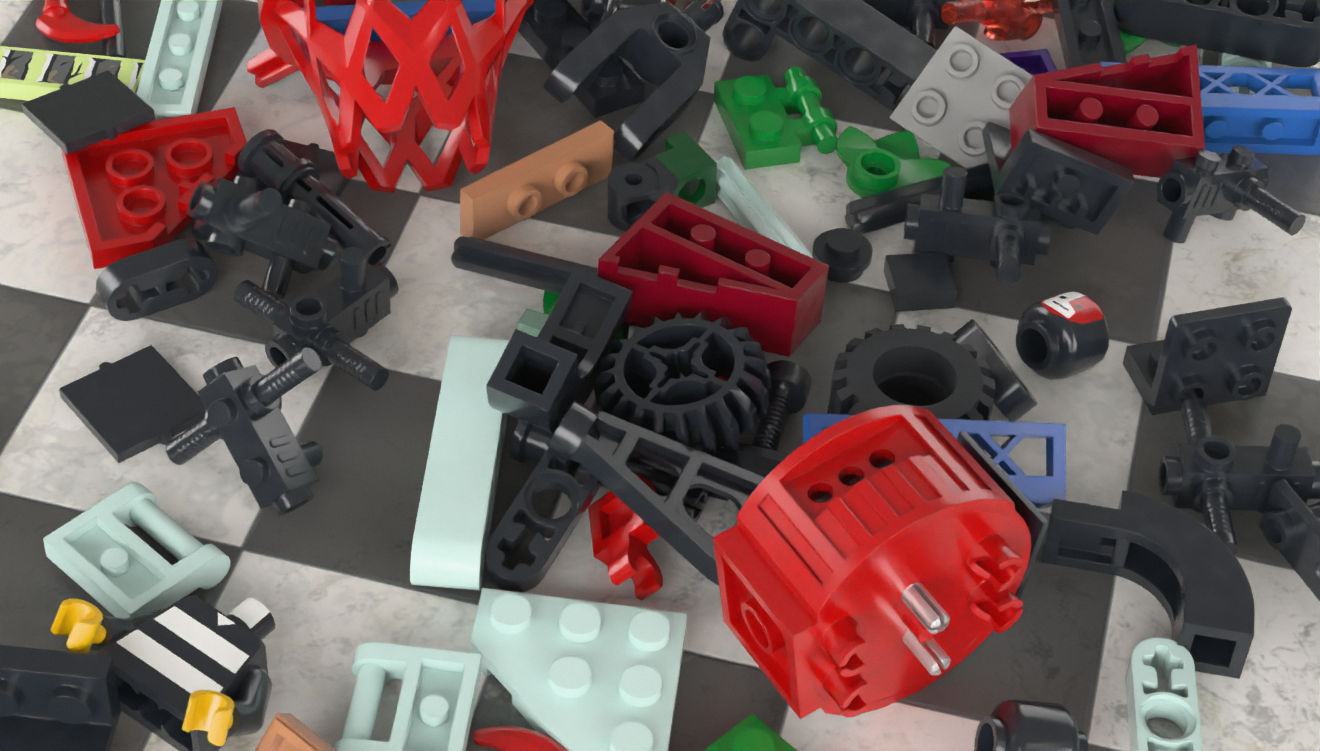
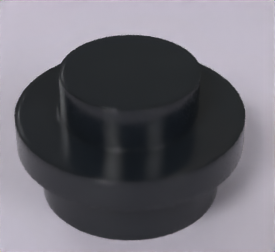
M836 228L821 233L815 239L812 249L814 259L829 265L827 279L839 283L852 282L860 278L864 270L869 267L873 253L872 245L867 238L848 228Z

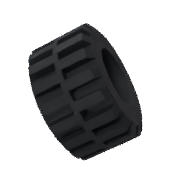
M904 324L890 325L887 331L874 328L865 332L864 339L853 338L846 344L845 352H839L832 374L827 414L856 415L879 407L912 405L930 410L937 419L990 421L995 394V380L990 378L991 369L986 360L976 359L978 351L968 343L960 345L956 342L957 336L944 331L938 334L931 332V327L917 325V329L905 328ZM970 436L984 451V448L974 439V437Z

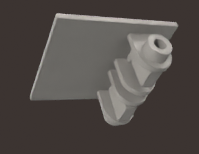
M955 26L889 118L963 168L988 162L982 130L987 122L1010 129L1009 108L1033 75Z

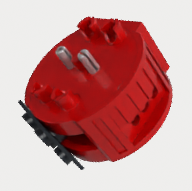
M891 405L867 410L828 427L789 454L762 480L748 497L737 514V525L713 537L723 620L800 719L819 708L826 714L843 715L847 718L855 717L862 713L886 707L922 690L963 661L993 630L997 634L1004 632L1020 618L1023 613L1021 608L1023 602L1020 598L1049 521L965 430L959 432L956 440L930 410L918 406Z

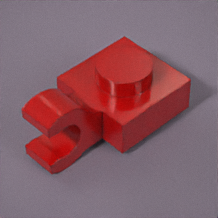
M635 473L637 477L656 493L655 484L640 474ZM608 492L588 507L593 556L608 566L609 577L615 585L618 586L631 577L635 586V596L642 601L659 590L663 585L661 570L647 548V545L660 535L613 492Z

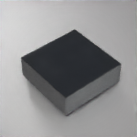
M944 252L885 256L883 271L896 312L955 308L958 292Z

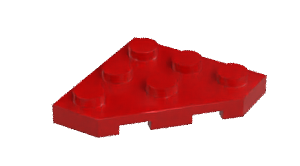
M235 107L150 121L118 134V137L114 140L105 139L70 154L62 150V156L94 269L105 268L119 259L170 243L193 219V217L188 215L187 210L197 185L201 181L210 183L221 177L230 181L240 171L238 159L247 141Z

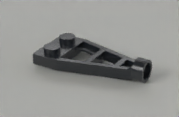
M574 400L546 446L568 460L581 463L700 573L719 586L713 536L709 535L687 514L683 505V499L689 489L703 488L730 499L740 511L748 497L762 482L764 477L600 411L597 414L577 400ZM630 454L673 471L676 479L667 496L657 495L626 467L625 462Z

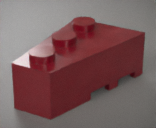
M1197 45L1181 47L1175 54L1150 58L1149 54L1133 56L1128 62L1102 67L1100 63L1034 75L1009 108L1011 153L1027 129L1031 128L1131 168L1133 175L1161 178L1164 174L1169 173L1175 159L1196 157L1199 150L1205 149Z
M666 192L598 259L597 277L633 291V303L623 322L649 327L653 315L661 321L674 319L678 310L684 318H695L700 312L705 310L711 322L728 316L734 328L747 327L753 342L760 343L762 351L790 357L821 322L829 265Z

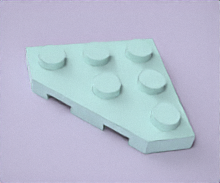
M482 588L470 640V653L481 654V671L486 676L493 674L512 695V705L537 732H541L554 739L566 748L567 751H669L688 613Z

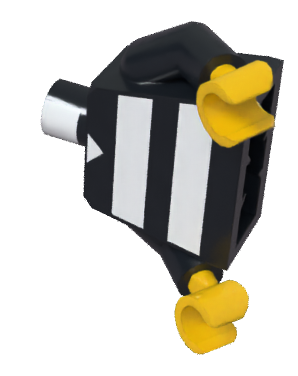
M185 596L167 608L128 618L103 616L102 612L95 605L81 599L69 598L61 603L50 631L56 636H69L66 645L70 652L88 654L91 649L92 651H98L96 655L113 656L121 711L178 751H218L229 737L254 734L264 724L272 682L268 675L266 646L262 640L275 629L276 624L270 611L260 601L248 597L228 615H224L197 596Z

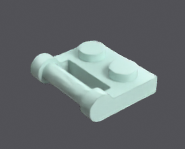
M139 482L125 485L43 538L46 557L117 618H128L164 609L199 587L210 589L223 580L230 568V559L224 552L213 544L203 545L161 510L156 505L155 495ZM125 524L130 527L138 525L179 561L171 565Z
M366 642L357 647L351 669L356 677V682L342 739L337 740L332 747L337 751H466L481 676V654L382 642ZM392 679H401L403 683L390 741L371 740L384 684Z

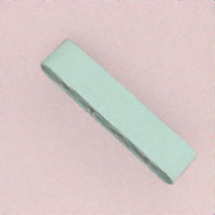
M461 335L450 336L413 535L410 563L411 585L478 591L481 589L486 561V547L489 541L508 420L507 414L493 409L489 405L486 385L509 343V339Z

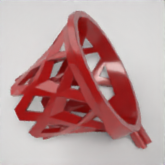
M258 0L259 21L270 48L247 62V72L255 75V84L264 88L299 69L301 70L321 109L330 134L339 171L346 179L349 180L357 176L359 168L371 190L394 193L408 164L425 190L429 192L451 187L462 158L467 170L475 175L488 164L501 70L525 11L534 3V0H507L506 3L505 0H495L496 12L489 18L473 25L461 0H428L412 19L390 0H356L344 35L316 19L315 0H304V10L295 4L296 0ZM451 25L453 33L445 35ZM372 28L383 42H370ZM326 79L334 81L340 87V97L329 86ZM380 84L392 85L387 99L376 92ZM365 118L391 146L383 166L361 135ZM432 125H434L435 129L451 132L435 166L420 148V144Z

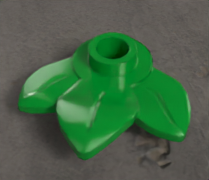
M849 126L841 133L836 144L837 155L847 166L846 183L855 194L862 198L943 175L944 168L950 167L948 162L939 159L920 158L915 136L907 130L873 140L861 130Z

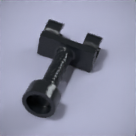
M777 360L767 364V369L770 370L772 386L771 390H769L770 398H768L767 417L760 419L752 445L739 442L737 451L720 447L717 449L716 458L765 478L789 455L788 453L777 451L788 415L797 413L804 408L812 385L809 373L802 366L791 361ZM708 491V497L724 501L729 500L726 497Z

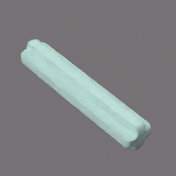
M723 155L715 161L717 163L716 195L743 227L814 258L730 157Z

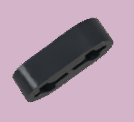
M186 238L119 259L109 264L96 280V291L112 317L121 321H131L195 300L204 295L217 280L218 269L200 242Z
M971 319L952 334L957 336L956 342L960 345L968 343L978 351L976 359L986 360L991 369L990 378L995 380L993 403L1008 421L1016 422L1038 404L998 347L974 319Z

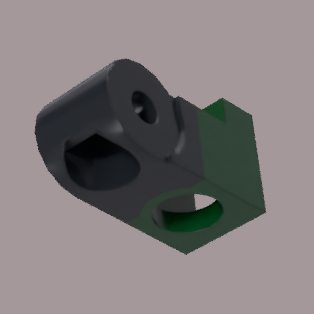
M685 131L665 138L664 152L647 158L642 163L629 162L620 164L611 170L608 175L607 218L617 229L627 231L666 192L701 208L714 204L717 163Z

